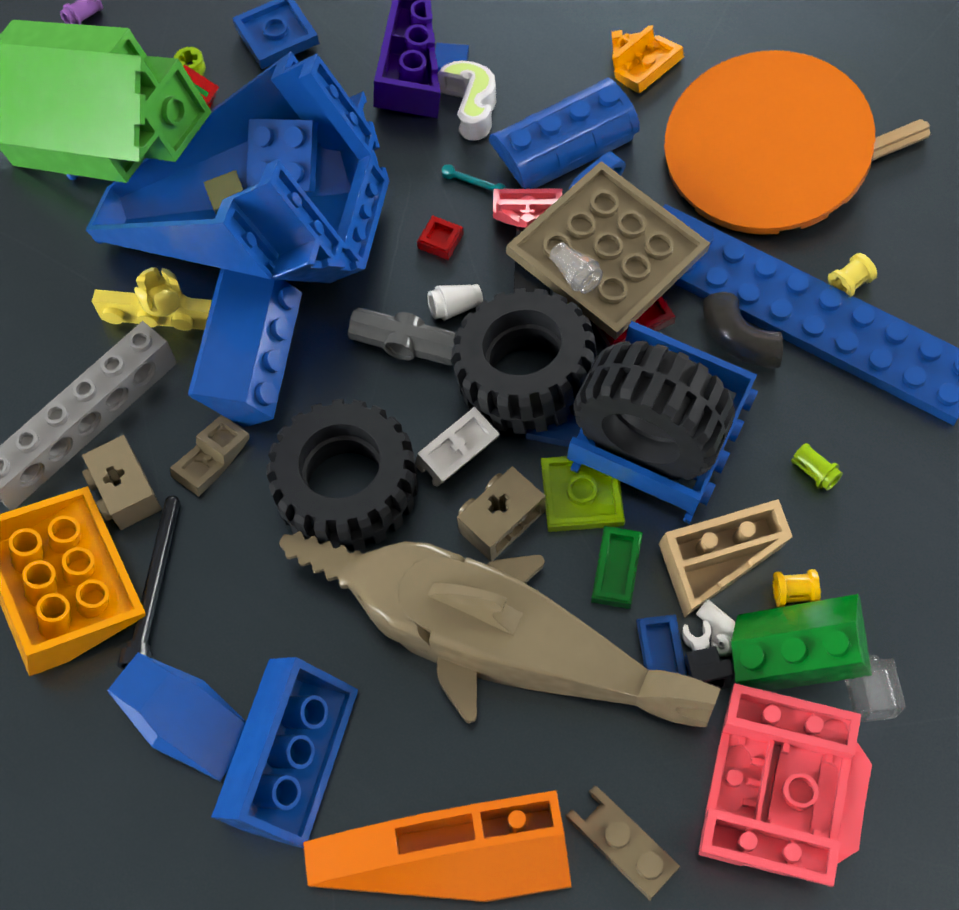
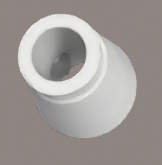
M478 284L438 285L435 287V290L428 291L427 299L432 317L434 319L442 318L445 321L482 303L483 295Z

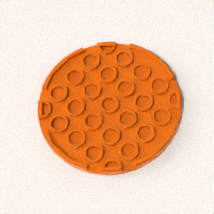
M771 50L752 52L733 57L715 65L701 74L682 93L671 111L666 126L664 145L666 163L670 178L680 196H683L695 208V211L704 218L719 226L738 232L760 235L779 234V231L798 227L803 229L828 218L831 212L839 208L843 203L846 204L855 195L864 182L872 163L875 146V124L870 106L858 86L846 74L828 62L792 51Z

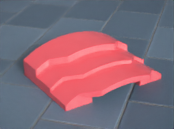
M734 683L718 746L698 855L833 887L837 864L859 851L864 809L872 769L870 760L857 742L861 714Z

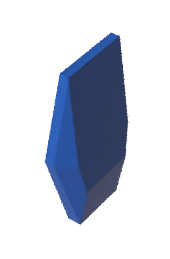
M137 653L109 687L108 693L153 749L221 782L229 770L246 721L204 680Z

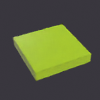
M567 456L541 458L548 532L604 528V526H624L625 517L619 480L583 464L578 473L570 470L574 461L567 459Z

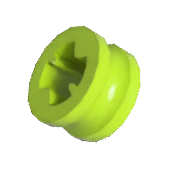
M185 47L174 55V58L179 59L183 66L185 64L200 75L204 74L206 65L199 49Z

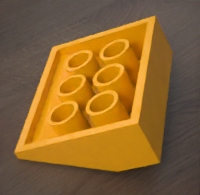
M88 486L0 514V605L29 677L70 662L145 617L144 608Z

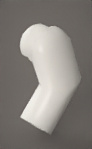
M707 600L697 611L696 615L703 621L707 620L711 626V647L716 646L720 657H729L732 655L731 639L736 622L710 600Z

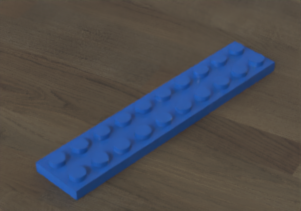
M664 204V209L710 242L708 251L674 283L675 285L953 426L959 418L958 347L854 296L850 297L844 291Z

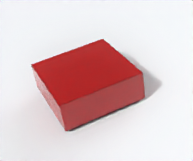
M432 215L417 240V248L449 260L464 235V229L462 226Z

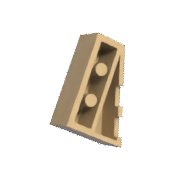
M779 499L672 530L663 535L659 542V547L684 618L777 552L793 537Z

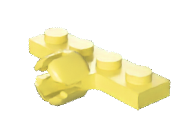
M151 267L144 270L137 277L138 287H134L135 293L95 289L92 303L101 320L111 324H121L122 322L139 324L144 321L151 328L168 326L188 331L191 329L205 330L212 300L185 296L174 273L166 268H162L161 273L163 276H161L157 267Z

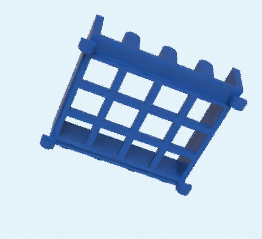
M631 321L625 341H629L631 344L636 341H645L651 346H656L657 344L666 346L668 350L677 354L682 352L688 355L691 361L696 364L700 362L707 367L708 373L712 376L716 375L723 382L725 389L736 393L733 400L735 409L733 424L715 464L706 473L693 478L696 480L693 489L596 447L593 440L586 438L581 427L577 438L573 436L569 444L567 459L574 461L570 470L578 473L583 464L686 510L683 521L690 524L698 504L701 503L707 506L716 484L709 482L713 471L721 474L730 455V452L723 450L727 440L735 442L741 431L744 421L737 419L741 410L749 412L758 391L752 389V385L757 374Z

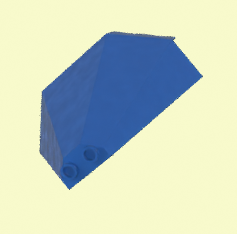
M290 51L211 110L212 113L176 162L146 158L127 183L115 181L109 185L86 231L98 244L109 243L273 280L332 283L362 271L367 265L389 185L387 170L385 167H379L375 150L379 149L380 146L372 121H366L363 107L367 103L365 93L362 91L349 98L318 53L299 62ZM249 119L314 120L318 122L315 192H304L279 159L266 164L260 182L246 189ZM236 170L244 190L223 199L217 214H215L204 182Z

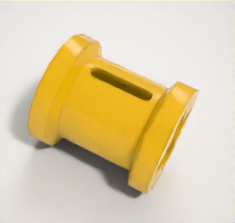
M809 569L806 574L783 575L782 572H774L773 594L776 606L785 607L786 603L819 601L821 599V588L816 569Z

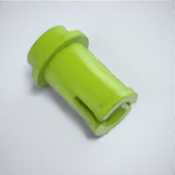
M808 443L801 446L794 454V458L791 459L794 465L796 464L816 481V487L818 488L824 487L826 490H830L843 474L838 470L839 465L837 463L831 464L812 449Z

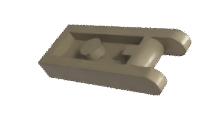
M594 785L589 790V794L600 805L585 821L573 810H570L565 817L644 896L651 900L679 870L680 865L601 789Z

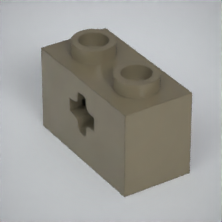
M124 435L82 454L88 467L82 471L83 476L92 491L99 490L102 498L97 500L96 503L106 521L113 519L119 529L123 530L162 510L134 451Z
M512 466L504 474H496L488 482L486 490L476 500L471 498L462 505L457 516L459 533L491 562L545 512L546 496Z

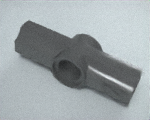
M359 307L353 311L348 329L349 339L382 347L389 355L400 360H411L416 356L450 366L453 364L452 348L455 345L453 341L455 332L425 325L421 318L411 313L399 312L394 317Z

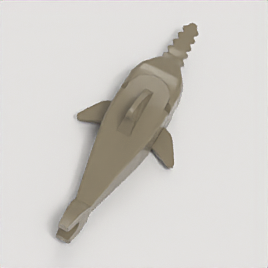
M301 531L292 535L284 534L280 539L279 545L285 551L287 559L298 558L300 566L312 565L314 574L324 571L328 581L339 579L340 587L343 589L349 588L372 622L385 636L401 643L410 652L437 663L439 684L467 723H473L477 719V678L522 689L636 705L648 713L668 721L695 727L707 726L720 693V688L689 676L663 670H648L576 616L527 585L526 583L544 567L545 560L541 555L498 559L483 564L468 557L465 559L459 554L430 543L403 541L362 554L359 550L348 553L345 545L335 549L330 541L319 544L315 536L304 539Z

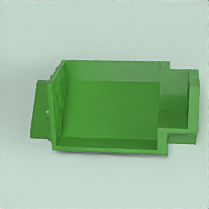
M12 20L0 34V150L13 166L127 183L145 158L176 162L212 113L179 59L147 56L129 28Z

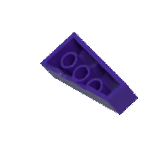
M392 0L374 78L373 107L438 118L441 92L440 83L438 82V64L435 54L431 0Z

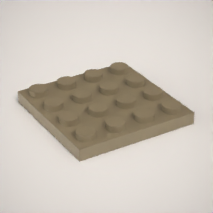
M600 161L508 243L506 254L555 293L566 297L568 303H575L582 310L584 316L588 317L590 321L616 340L629 327L631 321L635 322L708 251L710 242Z

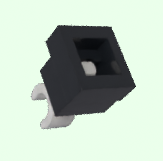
M707 620L703 621L702 632L704 635L701 637L691 635L688 625L685 624L682 630V639L692 649L691 652L686 653L684 660L687 676L720 689L731 687L735 675L730 659L720 661L716 646L710 647L711 626Z

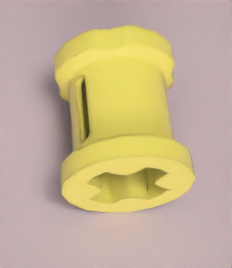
M856 253L850 258L849 264L841 270L832 271L828 275V283L852 297L858 287L864 283H871L877 278V269L869 257L862 253Z

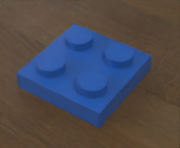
M272 0L232 18L236 30L261 69L274 64L290 51L295 55L319 44L317 33L295 0Z
M249 119L246 189L260 182L266 164L279 159L304 192H315L318 122L314 120Z

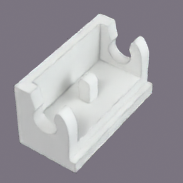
M473 407L417 453L416 467L421 473L427 470L433 478V485L438 487L497 439L500 434L477 408Z

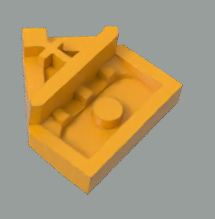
M653 25L647 26L640 33L634 34L626 33L623 35L622 30L612 31V58L615 79L639 94L684 58L683 46L659 35L654 36Z

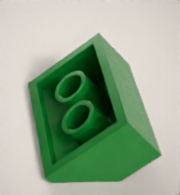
M858 594L737 615L731 639L735 682L737 684L764 691H774L872 676L860 596Z

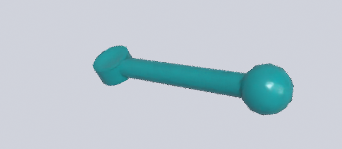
M450 164L444 165L441 169L442 176L445 179L455 177L493 192L494 189H506L502 183L495 185L455 171V167Z

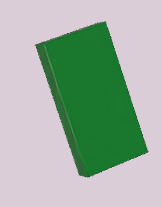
M604 526L591 599L592 603L626 609L631 608L643 532Z

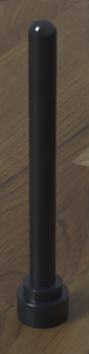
M174 495L168 496L165 499L141 599L145 617L136 622L132 640L127 642L126 647L121 648L117 666L122 670L126 668L137 653L153 658V654L150 652L151 646L147 643L180 506L179 498Z

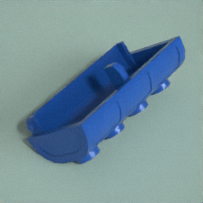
M607 77L574 95L562 99L558 103L491 134L489 142L522 189H536L632 141L634 134L639 132L640 126L638 115L630 99L613 79Z

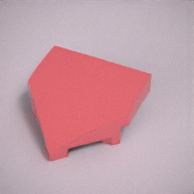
M494 189L493 218L510 225L526 228L563 195L562 189Z

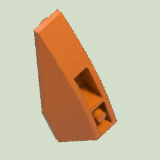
M556 790L423 813L303 842L309 887L490 902L571 888L565 835Z

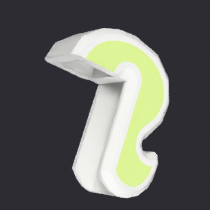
M454 61L444 65L438 72L440 92L463 97L457 113L461 120L458 131L468 140L475 141L486 137L492 128L491 111H493L496 104L494 74L486 66L473 61Z

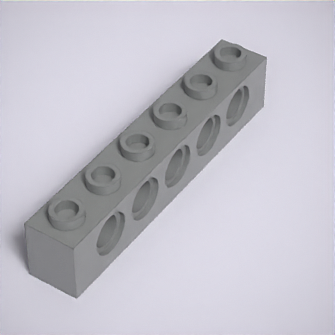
M142 321L0 445V501L10 511L16 509L177 364L168 342Z

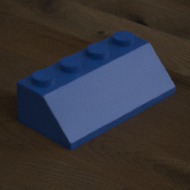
M220 268L188 396L243 428L274 419L302 292L284 280L267 279Z
M297 657L269 659L211 817L245 832L304 848L303 842L309 840L359 689Z

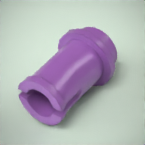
M77 0L71 5L68 3L64 4L60 15L67 24L82 25L83 20L101 11L103 5L101 0Z

